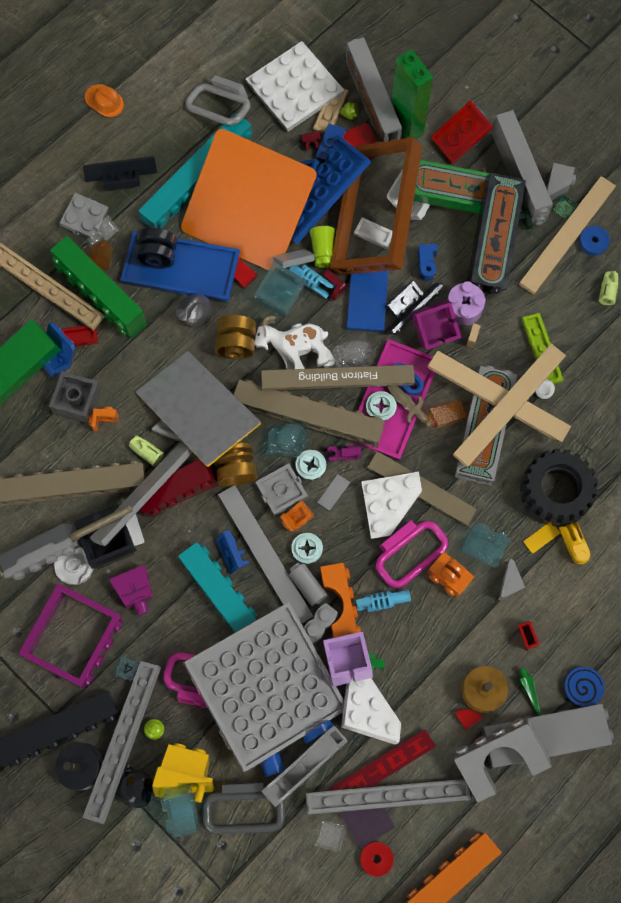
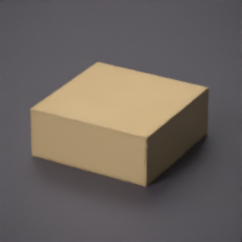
M473 323L466 347L474 348L481 325Z

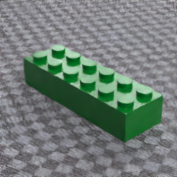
M68 236L50 250L53 256L51 259L56 264L55 268L60 274L65 273L72 286L77 285L83 297L86 299L89 297L93 301L92 305L98 311L102 310L105 313V318L111 324L114 322L118 326L117 330L123 336L127 335L131 339L147 325L143 310Z

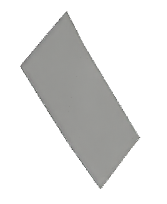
M337 474L317 503L330 511L350 482Z

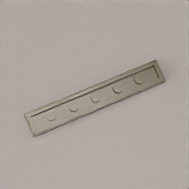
M378 451L367 469L382 478L414 473ZM419 476L422 492L418 499L467 527L477 509Z

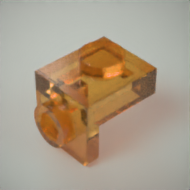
M99 241V243L93 245L91 260L99 268L109 270L112 251L115 246L110 245V242Z

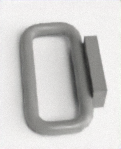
M216 75L211 80L213 85L200 84L187 97L185 102L187 110L229 126L238 124L250 109V101L247 98L248 95L243 85ZM202 91H209L242 103L243 107L235 117L227 118L194 106L192 103Z

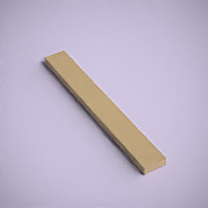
M602 176L598 179L519 283L521 287L535 295L613 192L616 185Z
M0 243V266L92 331L105 318L104 314Z
M551 344L455 451L453 456L468 468L563 361L566 355Z
M440 351L436 352L428 365L430 370L494 406L509 392L507 389ZM528 401L513 416L560 444L571 428L567 423Z

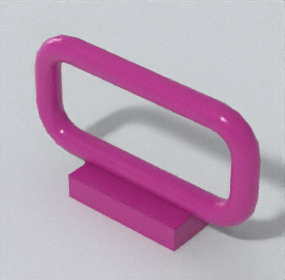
M411 520L379 545L383 553L377 558L376 570L387 585L392 588H401L436 561L443 552H446L448 539L436 523L423 521L416 526ZM424 529H431L441 542L440 547L400 580H393L384 569V562Z
M185 652L174 653L166 663L163 676L165 685L169 689L179 691L177 696L178 702L208 708L196 687L176 683L171 679L175 662L178 660L187 661L195 655Z

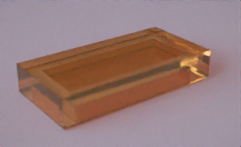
M460 400L430 408L427 411L435 428L465 420L468 417Z

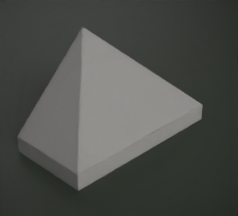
M509 559L506 565L498 597L500 601L525 588L516 564L512 559Z

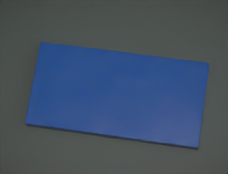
M133 231L120 279L122 284L190 296L202 294L208 299L229 302L241 253L240 249L177 238V247L174 251V265L164 269L150 268L138 264L133 258L134 249L137 246L136 236L138 232Z

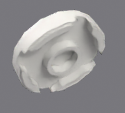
M82 547L74 549L75 552L70 555L58 557V561L54 562L56 575L62 582L69 585H79L91 577L94 569L89 566Z

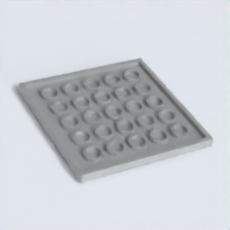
M290 602L183 662L243 772L248 771L343 712L344 700L337 687H333L331 676Z

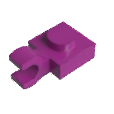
M355 445L345 446L341 450L334 446L327 448V452L335 453L334 457L328 458L329 462L361 459V447H356Z

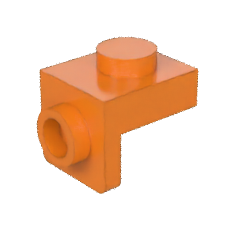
M103 407V409L93 408V415L89 416V426H92L94 432H98L99 422L118 423L119 415L117 410L112 407Z
M300 501L287 513L282 514L280 518L283 520L282 524L287 530L297 531L312 519L314 514L304 501Z

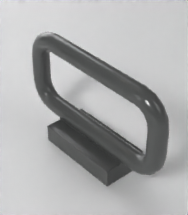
M264 781L223 782L222 792L210 794L203 802V823L207 831L218 835L277 831L285 821L284 800L277 805V820L274 823L215 826L211 822V804L214 801L267 798L262 792Z

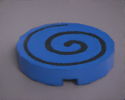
M578 667L570 671L565 677L563 684L565 695L573 705L589 707L598 703L602 698L604 682L600 674L594 669Z

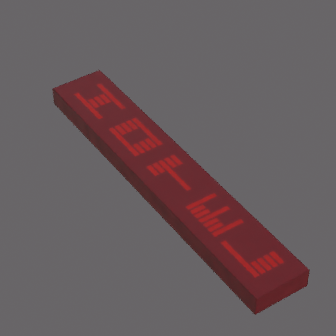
M425 729L326 791L372 787L436 746Z

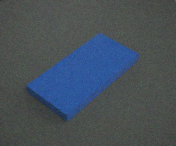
M388 271L351 274L347 330L384 333Z

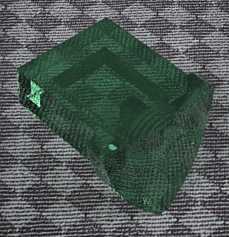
M528 209L521 211L519 220L521 219L527 230L533 229Z

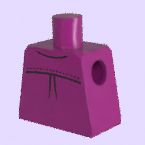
M145 565L109 579L127 609L135 607L138 616L149 612L146 602L152 600L153 595Z

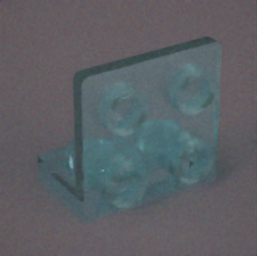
M475 523L461 552L497 569L511 539L505 533L499 531L496 533L489 530L490 527L483 523Z

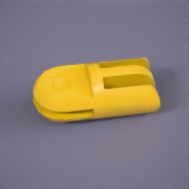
M578 522L559 527L572 560L577 564L588 562L591 554Z

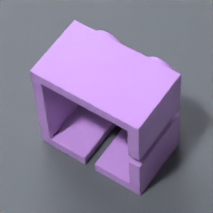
M363 632L323 640L333 687L351 683V678H354L355 682L373 678Z

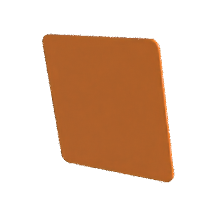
M220 129L214 136L183 218L181 229L184 233L208 244L240 249L239 258L270 272H276L280 266L273 262V256L286 253L315 182L316 171L305 164L225 129Z

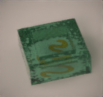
M563 194L553 205L552 210L564 219H567L578 204Z

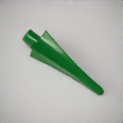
M526 668L520 669L518 671L521 678L517 680L527 695L536 715L542 716L533 674L528 675Z

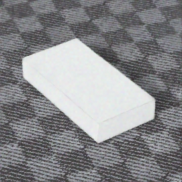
M362 217L354 231V235L387 250L393 231Z

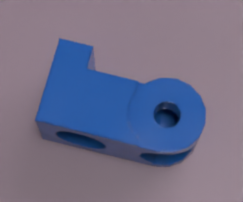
M419 244L418 247L419 275L422 280L427 282L433 280L436 274L437 267L434 264L433 257L437 256V244Z

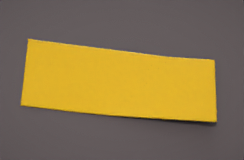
M549 522L523 542L533 554L561 532Z

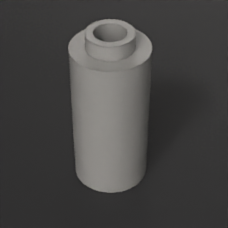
M297 563L290 568L291 573L289 577L311 607L316 606L328 596L305 564L300 565Z

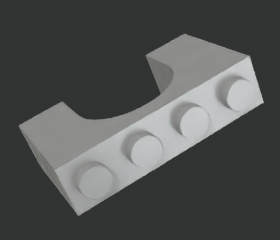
M518 718L506 728L500 727L494 730L493 734L488 737H479L473 744L469 746L463 745L454 753V761L477 802L496 794V786L484 765L486 756L496 748L509 747L518 751L533 776L552 767L551 759L528 718Z

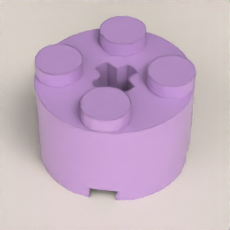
M464 282L451 289L447 301L452 303L456 318L450 320L456 321L458 325L463 324L466 326L472 325L479 320L486 301L479 287L471 282Z

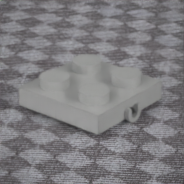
M75 193L59 224L61 227L72 231L76 236L82 235L94 240L109 208L95 200H91V198Z
M289 463L255 482L262 494L261 497L268 504L274 516L308 498L306 491L301 485L300 477L296 476Z

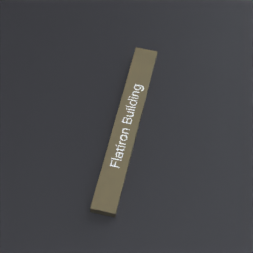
M413 365L261 370L262 391L415 384Z

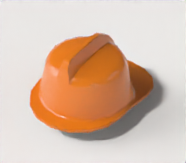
M97 84L88 88L85 93L86 103L105 117L117 116L123 110L124 102L122 97L111 87Z

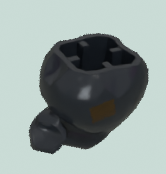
M126 763L115 796L131 808H143L150 803L153 780L146 772L141 770L134 771V768Z

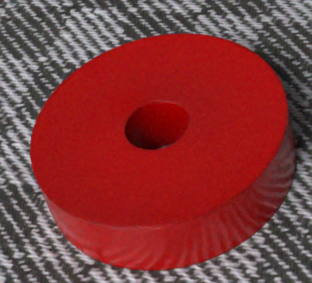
M370 843L361 852V866L371 876H383L393 866V853L384 843ZM375 855H379L381 861L377 864L373 862Z

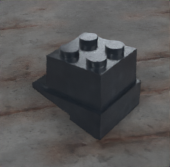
M113 505L74 521L76 530L114 513L119 505ZM126 524L106 546L94 543L90 537L97 530L80 537L87 561L92 569H101L135 555L134 552L137 551Z

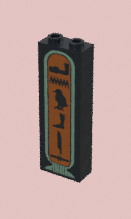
M489 173L485 177L467 282H471L481 290L486 288L491 293L499 294L500 291L502 292L507 289L526 180L495 173Z

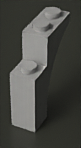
M333 726L284 772L262 790L263 794L276 807L348 742L347 739Z

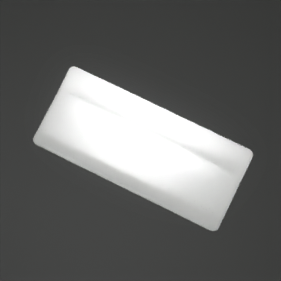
M135 514L126 525L136 546L145 541Z

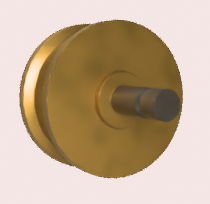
M490 666L477 667L465 677L461 688L462 697L472 710L480 713L492 712L499 708L507 698V680L496 668Z

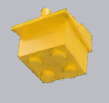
M179 743L169 744L161 767L157 769L152 785L155 796L180 797L181 793H195L193 801L201 803L204 793L213 792L214 789L213 778L207 777L210 761L206 751L197 748L194 751L186 749L185 745Z

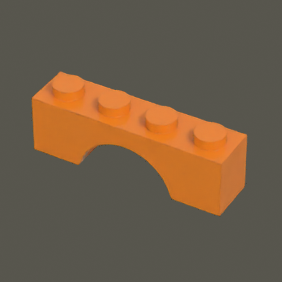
M344 563L320 567L323 589L335 593L343 605L341 617L331 625L333 638L361 632L360 625L356 626L355 618H358L356 606H352L351 603L354 594L352 587H348L347 580L350 579L349 569L344 567Z

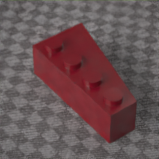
M199 459L174 472L140 508L142 513L146 516L155 517L167 508H172L185 500L219 486L213 464L207 467Z

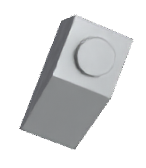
M553 163L546 188L551 201L567 193L571 185L574 186L576 175H573L575 167Z

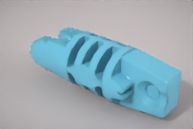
M295 265L289 269L297 275V280L326 299L329 293L320 288V284L322 283L331 289L334 287L332 282L306 265Z

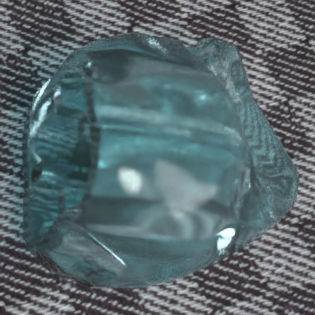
M296 423L271 429L268 432V446L265 454L270 456L280 452L289 458L299 457L308 443V435L305 429Z

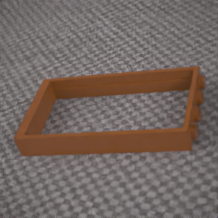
M406 137L400 140L392 139L387 142H375L368 145L361 144L354 147L367 158L406 152L389 256L346 260L361 174L343 193L330 269L339 275L402 270L422 152V145L413 137Z

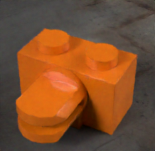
M445 552L441 554L428 570L429 578L434 583H440L445 587L444 590L452 597L455 595L457 598L475 577Z

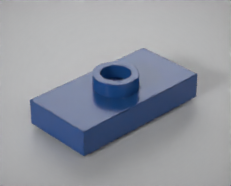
M328 124L316 158L325 161L328 156L326 154L328 149H332L336 142L334 138L337 134L344 138L346 129Z

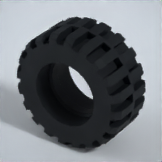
M553 449L551 453L549 451L543 452L541 456L533 459L521 479L520 491L523 493L521 499L522 502H526V510L528 512L531 510L534 513L532 516L536 520L538 517L543 519L542 523L546 525L551 522L552 526H559L560 524L566 526L572 522H577L593 506L594 499L598 493L596 489L598 480L593 477L596 474L594 469L588 468L590 463L586 459L582 461L580 459L581 455L577 453L575 455L570 454V450L565 449L563 452H560V449ZM553 472L566 475L575 486V498L569 503H556L550 500L543 492L541 486L543 477Z

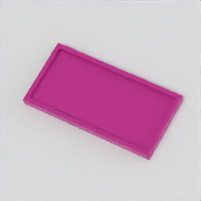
M388 339L377 366H394L397 363L413 365L414 372L422 379L424 385L422 392L417 396H411L416 405L419 403L420 396L424 402L435 374L434 371L428 368L434 356ZM411 385L410 388L416 389V386ZM368 387L358 411L362 412L365 416L371 417L366 409L368 398L373 393L379 391L391 394L388 387ZM382 400L376 406L379 408L380 413H382L383 408H387L383 405ZM396 401L395 414L389 420H382L385 421V428L378 448L346 440L400 461L417 416L414 415L411 418V424L408 423V414L410 412L404 409L401 403Z

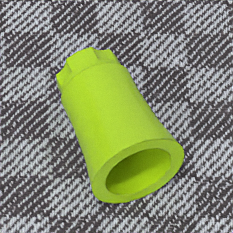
M330 226L314 227L309 232L312 240L315 266L318 268L330 267L335 229Z

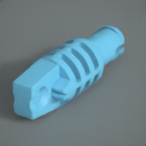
M409 590L394 593L386 591L365 595V598L356 600L355 604L357 611L368 610V612H374L387 608L390 609L395 604L411 602Z

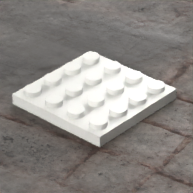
M302 41L245 79L247 85L287 132L344 93V89Z

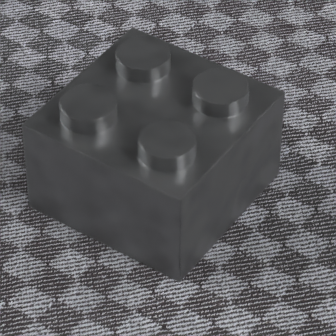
M61 371L49 407L54 414L89 423V416L93 413V408L101 390L98 381Z

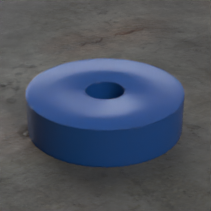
M599 226L586 228L579 239L581 249L586 254L592 256L604 253L610 243L609 234Z
M329 720L306 734L303 739L308 745L320 738L334 725Z

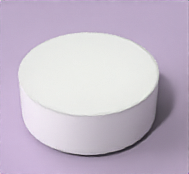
M546 379L535 392L538 397L547 399L553 395L555 386L552 381Z

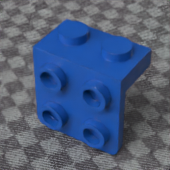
M50 322L46 333L58 345L61 351L43 368L54 378L61 374V371L64 372L71 367L75 345L72 340L63 334L59 326Z

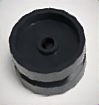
M143 228L137 232V246L134 249L133 258L138 264L156 269L169 268L174 265L177 236L160 228Z

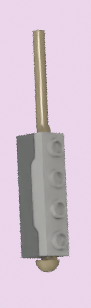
M128 505L77 531L74 530L73 525L62 523L1 554L0 577L17 581L23 579L28 572L39 571L42 569L41 566L46 563L52 564L58 561V557L62 555L67 556L74 553V549L80 547L78 540L80 537L133 512L132 507Z

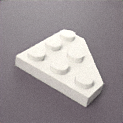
M419 472L361 482L371 539L392 535L422 492Z
M351 678V683L346 684L341 728L395 745L399 743L401 722L373 680L369 678L355 682V679Z

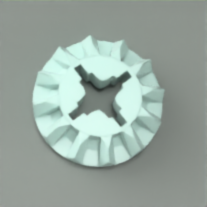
M384 391L373 393L366 402L367 413L370 416L380 417L382 420H389L395 414L397 407L394 397ZM381 400L383 405L387 407L383 408L382 413H380L379 408L376 407L379 405Z
M306 450L297 457L296 470L304 479L314 480L320 478L325 472L326 460L320 452ZM314 458V466L316 468H311L308 472V465L305 463H310Z
M302 533L294 539L292 553L299 562L309 564L316 562L321 557L323 545L316 535ZM306 541H308L309 547L316 548L310 550L308 556H306L305 550L301 549L305 547Z

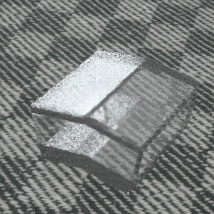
M323 820L316 846L340 853L347 827Z

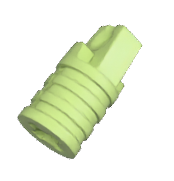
M616 271L605 272L599 295V302L603 305H614L616 302L618 289V273Z
M135 436L129 443V447L153 467L158 465L164 456L162 451L139 436Z

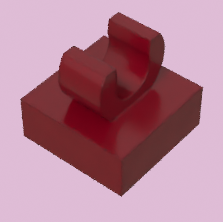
M319 131L300 134V140L305 142L306 150H310L309 143L311 142L315 144V148H319V143L316 140L321 139Z

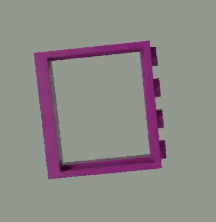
M58 583L18 654L85 689L86 685L89 686L90 682L93 681L94 675L92 674L96 667L99 668L102 665L104 652L111 648L115 632L121 630L123 617ZM65 595L112 618L79 679L32 655Z

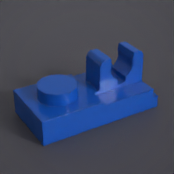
M230 530L223 532L215 539L230 575L249 564L248 560L242 561L241 556L245 552L244 550H237L236 541Z

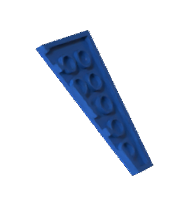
M338 134L334 138L336 142L332 149L329 148L326 153L328 156L325 162L320 164L316 172L315 182L291 239L296 244L304 238L309 230L313 228L371 163L365 155Z

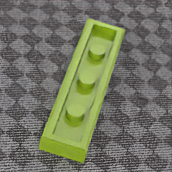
M540 313L525 316L521 319L535 361L551 345ZM559 365L547 378L553 384L561 383L564 380Z

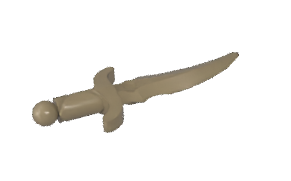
M387 386L394 399L410 412L408 414V423L411 424V418L416 415L423 423H426V426L431 427L433 425V421L421 410L423 405L421 396L419 397V403L416 405L412 401L411 396L398 386Z

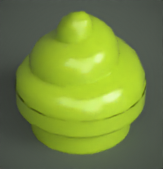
M352 101L346 103L341 109L340 114L349 120H354L355 117L359 116L357 103Z
M151 719L144 726V733L149 739L157 740L164 734V725L160 720Z

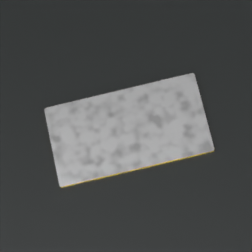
M189 351L185 352L136 391L137 395L207 467L261 425L260 420Z

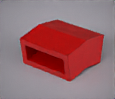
M532 621L518 625L526 650L539 647L540 642ZM525 627H529L534 640L532 645L528 642L524 631Z

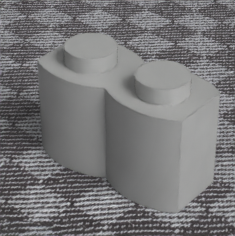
M327 603L322 605L316 611L314 619L304 626V630L313 646L322 640L324 632L331 628V625L335 623L337 618V611Z

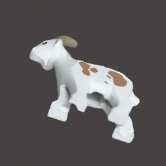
M267 316L261 321L256 332L255 347H263L268 350L267 344L271 342L283 358L286 370L304 369L299 356L308 354L310 351L317 353L318 367L324 365V368L336 365L330 350L323 344V340L327 338L328 332H324L319 326L310 323L305 325L296 324L291 327V330L282 332L268 326L275 323L273 321L276 319L274 316Z

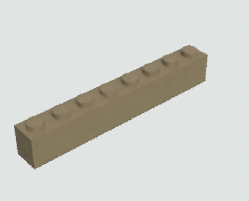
M239 380L234 392V396L251 412L372 447H379L384 432L385 421H382L380 417H368L360 411H347L344 407L338 405L333 407L321 400L312 401L304 395H291L286 390L262 391V386L256 385L251 380Z
M131 461L127 465L113 463L109 464V467L95 465L83 470L82 468H72L66 472L53 470L48 474L35 472L31 476L17 474L13 475L12 478L0 477V507L133 492L146 479L143 463Z

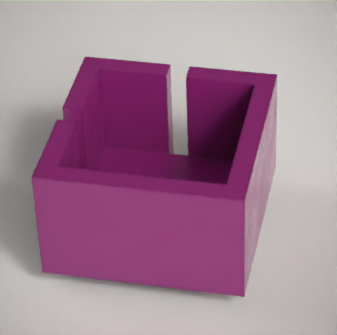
M444 300L411 312L421 348L428 350L442 345V342L448 343L462 338L457 322L448 320V318H456L450 301Z

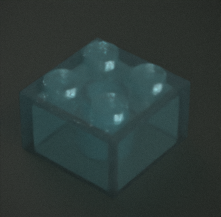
M274 262L257 289L255 299L287 317L306 286V280Z
M190 784L166 789L164 796H162V810L167 812L168 815L166 820L167 832L172 833L173 838L198 832L199 821Z

